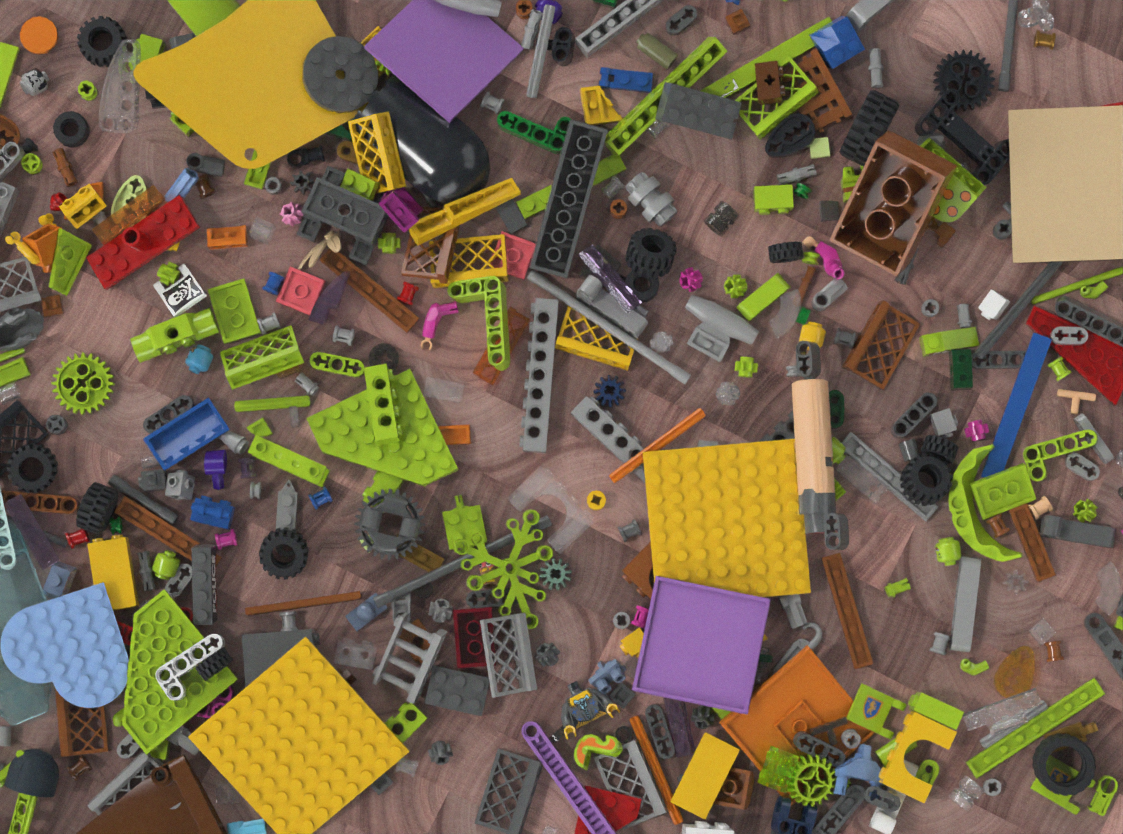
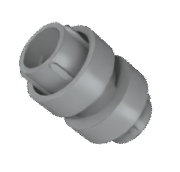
M641 172L625 186L626 190L630 193L628 199L635 207L641 205L645 209L642 215L649 223L654 221L659 227H662L677 214V209L673 206L675 200L668 192L662 194L658 190L661 184L654 176L649 178L644 172Z

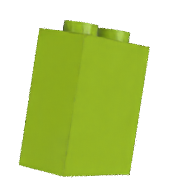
M916 692L915 695L912 694L908 701L910 711L919 713L952 730H957L964 714L963 711L922 692Z

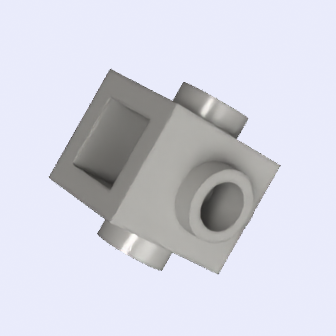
M184 470L168 473L165 496L176 500H192L195 477L188 475V472Z

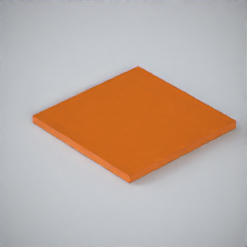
M808 645L752 693L748 715L730 712L719 722L780 796L791 799V806L796 801L795 798L792 799L790 797L791 792L786 790V787L789 785H786L784 780L789 778L785 773L791 772L788 766L794 767L795 763L793 760L796 759L799 762L800 755H803L805 759L807 757V753L799 750L793 743L796 733L800 731L807 732L839 748L845 754V759L859 747L858 745L850 749L845 746L841 740V735L845 730L854 729L860 735V744H863L875 733L846 719L853 699ZM805 738L799 740L801 744L805 743L810 747L811 743ZM822 744L815 747L816 754H820L824 750ZM830 752L828 753V755L833 759L839 758L838 755H833ZM808 767L804 769L801 773L806 772ZM818 767V771H819L818 777H820L821 779H823V778H824L823 769H822L821 767ZM798 780V789L801 793H803V783Z

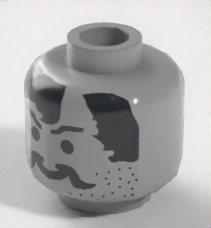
M34 68L21 76L22 81H20V85L26 95L36 96L48 88L47 82L49 77L45 71L41 72L39 69Z

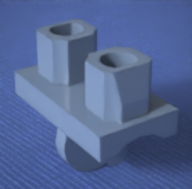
M616 659L610 660L606 664L603 661H599L597 663L599 669L588 680L601 693L607 694L611 691L609 683L613 680L616 683H621L626 679L624 672L627 669L625 665L620 664Z

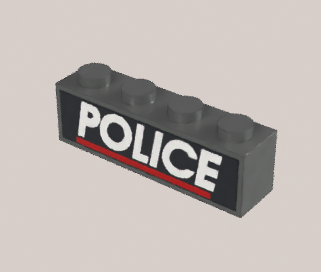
M196 544L191 548L193 624L213 625L218 621L216 544Z

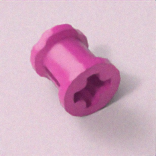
M234 529L227 533L215 534L219 550L222 547L238 545Z
M637 605L634 621H631L630 624L645 629L649 609Z

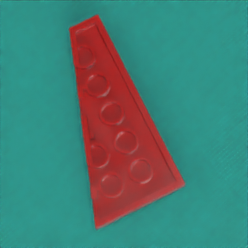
M1033 306L1025 323L1035 333L1050 338L1052 330L1056 327H1080L1036 306ZM1087 329L1085 330L1088 332V339L1082 345H1057L1051 341L1050 347L1056 353L1062 356L1068 364L1114 406L1117 405L1123 391L1122 346ZM1058 331L1055 337H1058V340L1061 341V338L1067 337V335H1062L1061 331ZM1078 331L1077 334L1071 335V337H1076L1080 341L1083 335H1080Z

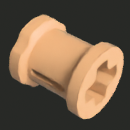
M1045 496L1041 497V500L1033 505H1028L1035 520L1039 519V516L1047 511H1053L1049 500Z

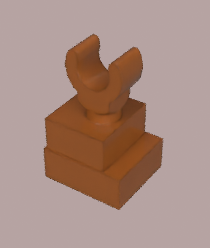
M932 217V224L928 225L926 230L935 232L933 236L938 239L936 244L943 248L953 237L956 230L945 222L939 227L935 218Z

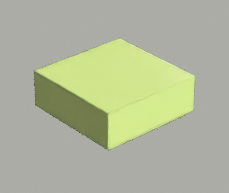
M828 137L815 138L809 146L811 159L830 157Z

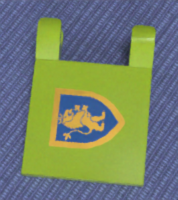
M861 683L846 719L885 738L892 739L894 732L883 728V724L891 706L904 711L906 704Z
M1049 755L1046 762V770L1053 780L1063 783L1077 776L1079 773L1077 770ZM1036 777L1030 787L1032 790L1074 815L1079 813L1080 808L1068 802L1072 795L1063 796L1055 794L1043 786ZM1092 779L1091 784L1087 787L1092 788L1095 785V781Z

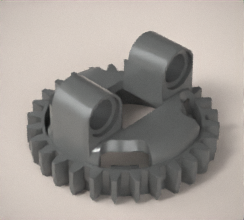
M381 489V495L379 496L374 492L375 498L373 499L367 496L369 502H361L365 507L357 509L361 512V515H355L359 522L354 523V525L359 526L355 533L361 534L357 540H364L361 546H369L366 552H370L373 549L374 557L380 553V559H383L385 554L388 560H391L392 555L398 559L399 553L405 557V550L412 553L411 546L418 547L415 541H422L418 536L419 533H425L423 530H420V527L426 525L420 522L425 516H419L418 514L422 511V508H415L418 502L412 504L413 497L410 496L406 499V492L400 496L398 489L395 494H392V489L388 490V494H385V491ZM381 499H384L382 503L378 504L374 508H370L371 505L374 506L376 503L380 502ZM383 512L403 516L398 537L378 533ZM364 530L369 533L370 537L374 542L373 544L371 543V540L369 539L367 533L364 532Z

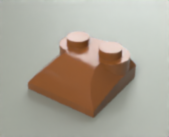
M731 767L713 804L747 810L751 802L754 785L753 771Z

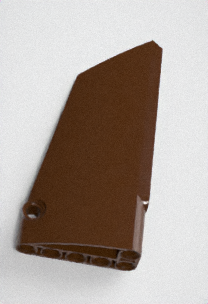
M182 754L153 769L148 777L76 834L228 833L186 756ZM159 770H163L166 774L163 781L157 778ZM181 802V804H180V806H179L178 808H176V809H170V808L176 806L178 803Z

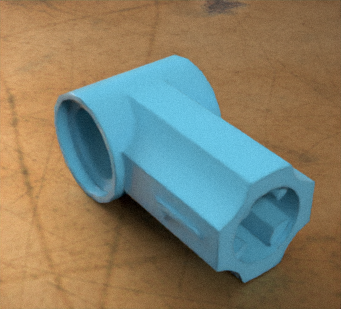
M263 818L226 824L228 834H267L266 822Z

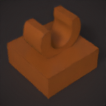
M742 8L725 17V21L733 35L750 27V23Z
M60 295L41 298L43 316L45 318L64 314Z

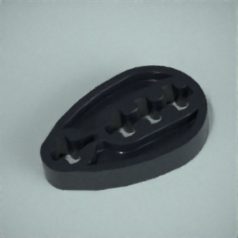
M799 113L791 114L783 119L774 128L765 145L767 155L771 158H783L808 148L813 143L816 135L812 120L806 115ZM802 123L810 124L808 126L809 130H801V135H794L792 142L789 140L785 141L786 134H794V129H801ZM772 144L774 146L779 145L777 147L778 151L776 153H774V151L769 152L771 150L770 146Z

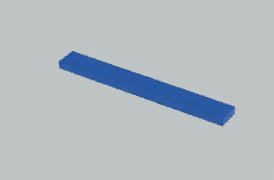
M1037 333L1032 334L992 443L995 448L988 454L980 477L985 478L1004 470L1049 349L1051 338Z

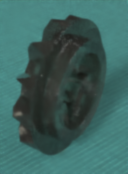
M378 344L369 353L370 366L381 365V360L376 356H383L387 351V358L392 360V362L385 361L384 364H387L389 369L395 370L399 364L398 351L390 344Z

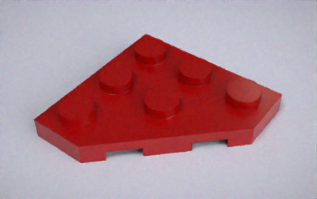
M585 786V789L615 829V832L639 817L642 803L641 798ZM578 815L574 834H591Z

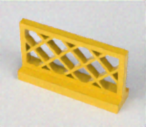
M389 111L348 121L360 174L380 183L376 193L406 187ZM371 119H372V123H373V128H374V130H372V129L369 127V124H370ZM356 123L363 127L360 134L357 132ZM366 131L371 134L369 141L364 138ZM375 139L377 140L378 149L373 145ZM362 142L367 146L365 152L361 150L360 145ZM371 150L376 153L374 160L368 156ZM379 158H381L383 168L377 164ZM366 161L371 164L369 171L365 167ZM375 168L380 172L378 179L373 175ZM384 176L386 178L387 186H385L382 183Z
M505 234L457 239L456 244H461L465 248L459 255L454 252L456 258L451 265L452 272L449 274L448 283H440L439 280L430 279L433 288H444L455 281L487 276H496L502 282H508ZM501 240V247L497 251H494L489 246L493 241ZM475 242H480L484 245L478 253L470 248ZM434 249L430 251L432 258L436 256ZM486 249H489L494 254L488 262L480 256ZM467 250L475 255L469 263L461 258ZM498 257L502 260L503 267L494 268L491 262ZM479 258L485 265L481 269L476 270L471 265ZM459 260L466 265L462 271H456L452 268ZM434 264L430 265L431 273H435L436 266Z
M568 306L555 349L628 371L634 349L628 346L630 349L629 355L621 354L618 347L625 343L615 344L611 337L612 334L604 330L606 335L597 339L593 330L600 326L596 325L591 328L586 320L588 318L580 314L582 318L572 322L569 314L571 310H576ZM584 321L588 330L579 334L574 325ZM572 327L576 336L572 338L564 337V330ZM590 332L594 341L589 344L584 343L581 336ZM609 338L612 347L604 349L599 342Z

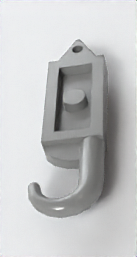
M290 480L286 482L281 491H278L276 529L284 530V527H287L288 530L292 531V529L296 530L298 492L295 491ZM283 544L275 547L281 556L289 557L295 554L294 549L285 551L282 547Z

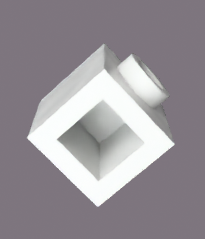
M991 289L978 308L982 311L981 315L986 319L998 320L1011 301Z

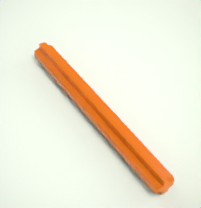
M698 408L612 472L609 478L613 483L618 482L643 463V452L659 451L703 419L706 416L704 411Z
M638 715L633 716L629 721L671 819L675 825L683 822V817L678 806L670 802L673 794Z

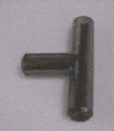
M846 717L811 728L810 733L812 736L827 732L830 745H836L837 739L834 728L848 724V720Z

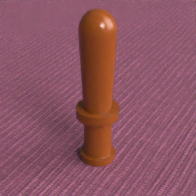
M807 266L804 278H801L802 283L793 300L795 307L802 305L809 284H812L811 279L816 269L811 266Z

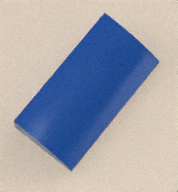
M207 398L143 438V441L165 471L230 429L211 400Z

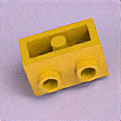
M88 184L80 188L74 196L66 199L59 207L72 225L78 229L107 205L94 188Z

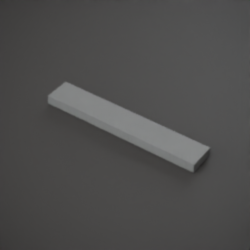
M852 432L841 442L846 447L845 453L925 522L938 508L936 504L922 506V503L917 505L915 500H908L909 496L903 494L905 489L900 486L903 482L900 481L901 474Z

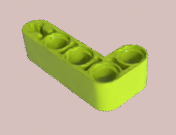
M1087 429L1026 447L1023 457L1029 477L1037 482L1045 480L1048 471L1044 460L1095 446L1098 442L1097 433ZM1087 433H1089V435L1094 436V438L1091 439L1092 443L1089 444L1088 441L1081 442V444L1083 445L1081 447L1079 440L1076 437L1080 435V439L1086 438ZM1069 438L1075 441V446L1072 449H1068L1065 446V442ZM1053 443L1056 446V452L1050 455L1047 453L1046 448L1049 444ZM1031 449H1035L1038 453L1037 458L1034 460L1028 457V452ZM1037 467L1043 470L1041 478H1035L1033 475V471Z

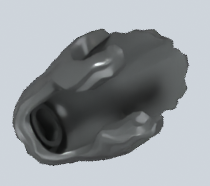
M16 307L9 309L1 316L0 351L21 349L30 345L33 340H36L40 331L44 328V318L40 315V312L35 309H19Z

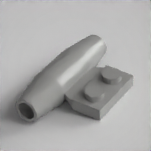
M434 0L445 6L468 13L498 17L502 4L498 0Z
M691 295L685 306L689 312L702 321L694 329L687 344L721 362L729 347L730 337L752 345L759 333L756 328L742 317L710 300Z

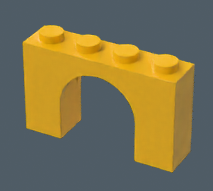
M911 711L910 714L907 713L903 721L905 726L902 732H898L895 738V742H897L895 748L889 751L887 755V760L889 761L886 767H882L878 777L880 778V783L925 803L933 785L912 776L907 771L904 764L905 751L910 744L917 740H928L949 750L957 732L919 713Z

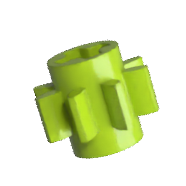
M382 233V238H378V249H382L384 254L396 253V248H401V239L396 238V233Z
M170 261L167 265L163 263L157 272V276L160 277L159 281L167 286L170 283L174 284L177 282L181 273L177 270L178 266Z
M733 274V277L728 276L724 283L726 294H731V298L744 296L748 288L746 279L741 278V275Z
M740 357V361L735 362L734 371H739V377L752 378L753 373L758 371V363H754V358Z
M1088 498L1086 501L1080 499L1074 506L1075 512L1073 516L1081 523H1084L1085 520L1091 522L1097 516L1096 509L1098 507Z

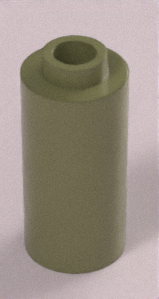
M642 33L636 41L638 44L637 48L666 70L672 66L678 57L677 53L649 33L645 35Z

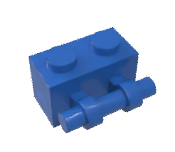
M201 495V499L195 498V502L191 506V521L230 530L235 507L231 506V502L220 500L219 503L212 502L213 498Z

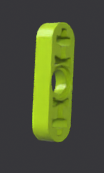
M315 352L310 357V364L316 370L354 378L361 377L364 374L365 366L357 359L322 352ZM318 356H321L323 361H328L327 357L331 358L328 363V369L325 368L327 365L324 363L316 366V362L313 360L317 359ZM334 360L342 361L343 366L340 370L332 368ZM346 361H349V366L354 367L355 364H358V366L361 368V371H357V373L354 374V371L352 369L347 368L348 372H344L346 369Z

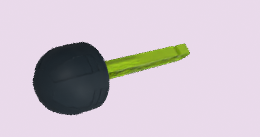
M25 750L24 754L20 757L16 756L9 766L5 786L19 792L8 834H28L37 797L48 798L55 796L59 780V769L54 758L43 750ZM24 805L26 806L25 814L23 813ZM19 824L21 825L20 833L18 831Z

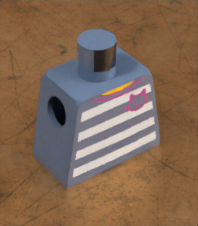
M62 562L53 564L43 588L45 595L54 599L68 594L78 568Z

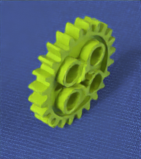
M82 352L81 358L75 353L73 360L68 356V363L61 361L62 369L56 367L59 374H53V377L57 379V381L51 382L52 385L57 386V388L52 390L53 393H58L55 399H62L60 406L67 404L66 410L70 411L73 408L74 414H77L79 410L82 415L85 414L86 410L89 414H92V408L100 411L98 405L106 406L104 400H111L107 396L108 393H114V391L109 389L110 386L115 385V383L110 382L114 375L108 374L111 368H104L107 363L105 361L99 363L100 357H96L93 360L94 356L91 353L88 358L84 352ZM82 366L88 367V372L85 375H80L79 369ZM73 379V387L67 389L65 386L66 381ZM100 379L101 386L94 389L92 386L93 381ZM81 380L86 381L85 384L87 386L85 388L81 386ZM84 392L87 393L86 401L80 402L79 395Z

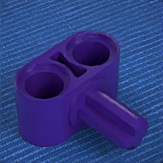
M226 450L206 451L204 457L205 475H212L214 489H223L225 487L223 474L226 473L227 469Z

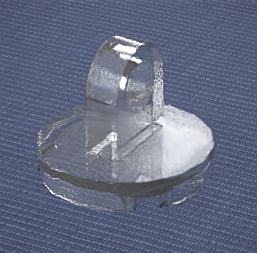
M1032 0V7L1018 13V24L1024 28L1039 24L1044 32L1053 29V15L1048 13L1049 4L1047 0Z

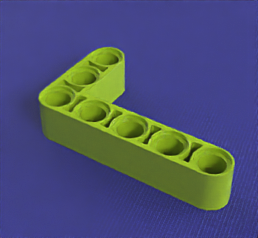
M496 276L452 282L448 286L447 292L457 303L485 300L488 360L497 370H506L510 365L506 287L504 283ZM498 284L497 288L492 290L493 285ZM480 286L479 290L474 293V289ZM461 289V293L455 296L456 292ZM496 302H499V305L496 308H493V305ZM500 320L499 325L494 327V323ZM501 338V342L495 345L496 340ZM502 356V361L496 363V360Z

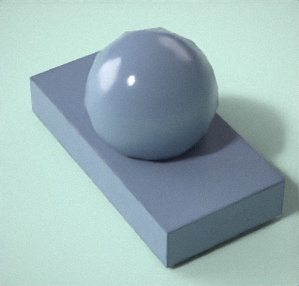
M374 593L345 616L356 631H359L388 608L386 605L377 608L373 597L378 596L377 593Z

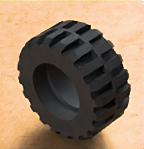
M871 90L841 146L840 154L864 167L876 140L887 132L900 106L899 103L876 90Z

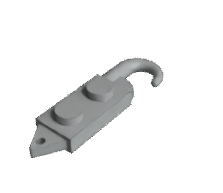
M809 622L802 627L803 630L809 627L814 628L816 631L815 637L810 642L805 639L796 640L771 670L773 674L807 645L812 651L816 648L823 634L818 624Z

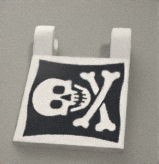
M184 263L178 267L184 277L166 290L160 281L153 284L174 318L206 297V294Z

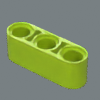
M778 272L743 300L736 308L749 322L783 295L790 286Z

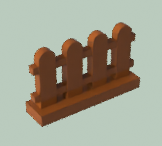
M817 48L810 51L811 57L807 58L806 55L801 57L803 61L797 65L804 73L809 72L812 78H810V81L815 84L821 94L809 100L798 111L803 115L810 114L815 131L819 130L822 133L825 126L835 121L839 124L841 122L840 118L845 116L846 120H848L853 115ZM789 65L784 67L786 69L784 74H793L794 67L790 68ZM816 67H818L821 72L817 75L813 70ZM783 77L782 81L789 83L792 81V78ZM795 78L794 88H802L807 82L804 81L799 84ZM826 83L829 87V90L825 91L822 86ZM834 100H836L837 104L839 105L835 108L831 103ZM827 105L830 111L816 117L814 111Z

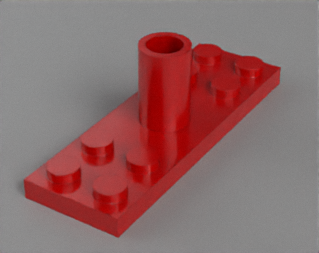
M178 195L134 226L126 228L122 234L87 256L86 259L103 288L108 290L195 232L200 226L183 197Z

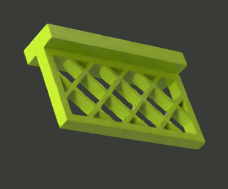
M790 56L779 64L785 67L790 62L794 67L793 74H784V77L792 78V86L785 87L786 91H791L790 98L783 100L780 106L779 103H776L773 112H765V105H762V112L751 111L752 101L759 102L758 98H753V93L757 89V83L734 100L738 102L749 101V110H740L739 115L759 140L770 133L783 119L793 114L819 93L815 84L810 81ZM795 78H801L807 82L802 88H794ZM751 114L761 115L760 122L755 126L750 122Z
M291 325L220 352L225 375L232 390L304 363ZM290 333L287 339L281 338L283 335ZM271 341L268 346L263 345L265 342ZM277 343L282 344L279 349L274 348ZM251 347L253 348V350L250 353L245 352L246 349ZM259 349L264 350L261 356L256 355ZM235 354L232 360L226 358L229 355ZM241 356L246 357L243 362L238 361Z

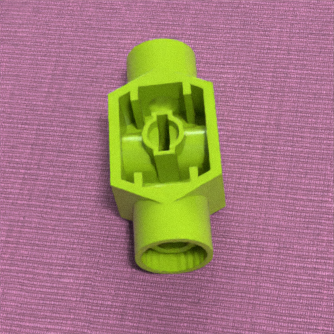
M209 307L199 312L185 313L151 326L144 333L132 337L130 340L138 361L142 363L163 353L167 355L172 354L181 346L185 348L195 344V341L219 333V328ZM178 332V336L172 339L173 333Z

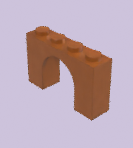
M651 541L621 571L624 574L622 578L629 584L633 582L638 587L636 591L643 598L647 596L650 600L653 592L649 582V574L653 567Z

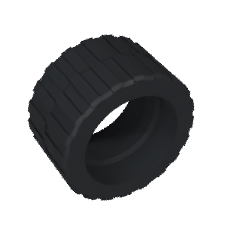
M1060 733L1050 735L1045 740H1042L1035 749L1032 758L1034 774L1039 779V782L1053 793L1063 796L1075 795L1084 791L1091 784L1092 779H1094L1096 770L1095 757L1091 749L1075 736ZM1068 746L1079 753L1082 761L1081 769L1072 780L1063 783L1057 782L1047 773L1046 762L1049 755L1055 749Z

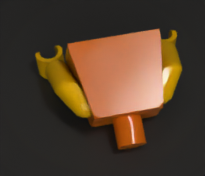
M48 213L38 218L39 223L43 226L23 237V242L20 241L21 236L18 232L10 233L11 236L5 238L8 244L12 245L15 243L17 245L16 248L31 264L41 266L44 273H50L52 270L59 228L62 229V227L53 224L54 216Z

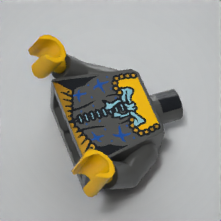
M578 681L567 685L572 696L565 699L566 702L562 705L561 721L565 737L568 739V734L571 732L576 737L575 729L607 713L611 718H614L611 713L613 710H617L620 713L619 708L611 701L607 694L601 693L597 688L590 689L589 687L582 691Z

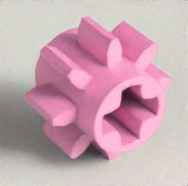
M293 202L284 205L280 213L283 217L282 222L286 225L290 224L292 227L295 224L301 223L303 219L301 210L303 207L299 204L295 205Z

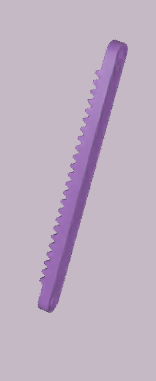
M529 721L525 723L522 727L524 739L591 834H617L543 728L537 722ZM529 726H535L537 729V733L533 737L527 734Z

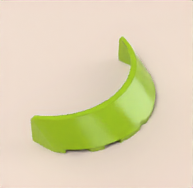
M994 444L973 449L955 470L953 480L951 481L953 484L949 491V510L952 513V521L956 530L971 548L988 558L1004 562L1021 558L1023 554L1004 547L986 532L977 517L973 493L969 484L974 482L982 461L995 448Z

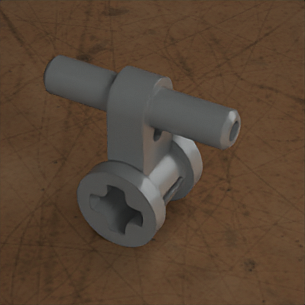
M1006 202L1002 207L1011 216V204ZM1011 218L1009 220H1000L994 226L993 235L995 238L1004 240L1012 233ZM1005 227V232L1001 233L999 230Z

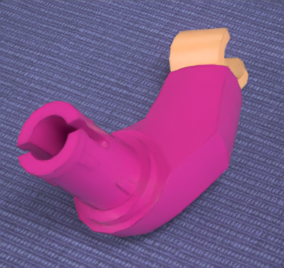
M810 236L803 240L808 249L813 245L816 247L814 252L823 259L825 272L829 276H833L836 280L843 278L842 263L834 248L822 241L817 243Z
M456 301L442 305L436 302L430 306L423 326L422 336L425 337V340L421 342L422 349L425 342L430 343L429 351L432 349L433 344L430 340L435 338L437 326L442 316L459 313Z

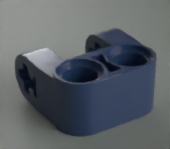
M779 796L776 800L772 816L771 828L773 832L777 834H798V828L802 826V834H812L817 816V806H811L808 803L807 806H803L799 821L789 819L791 799ZM784 821L785 828L781 831L780 824Z

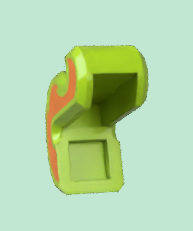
M584 735L578 740L575 747L574 759L579 767L588 771L591 753L617 757L622 753L623 746L614 736L607 735L604 742L597 735Z

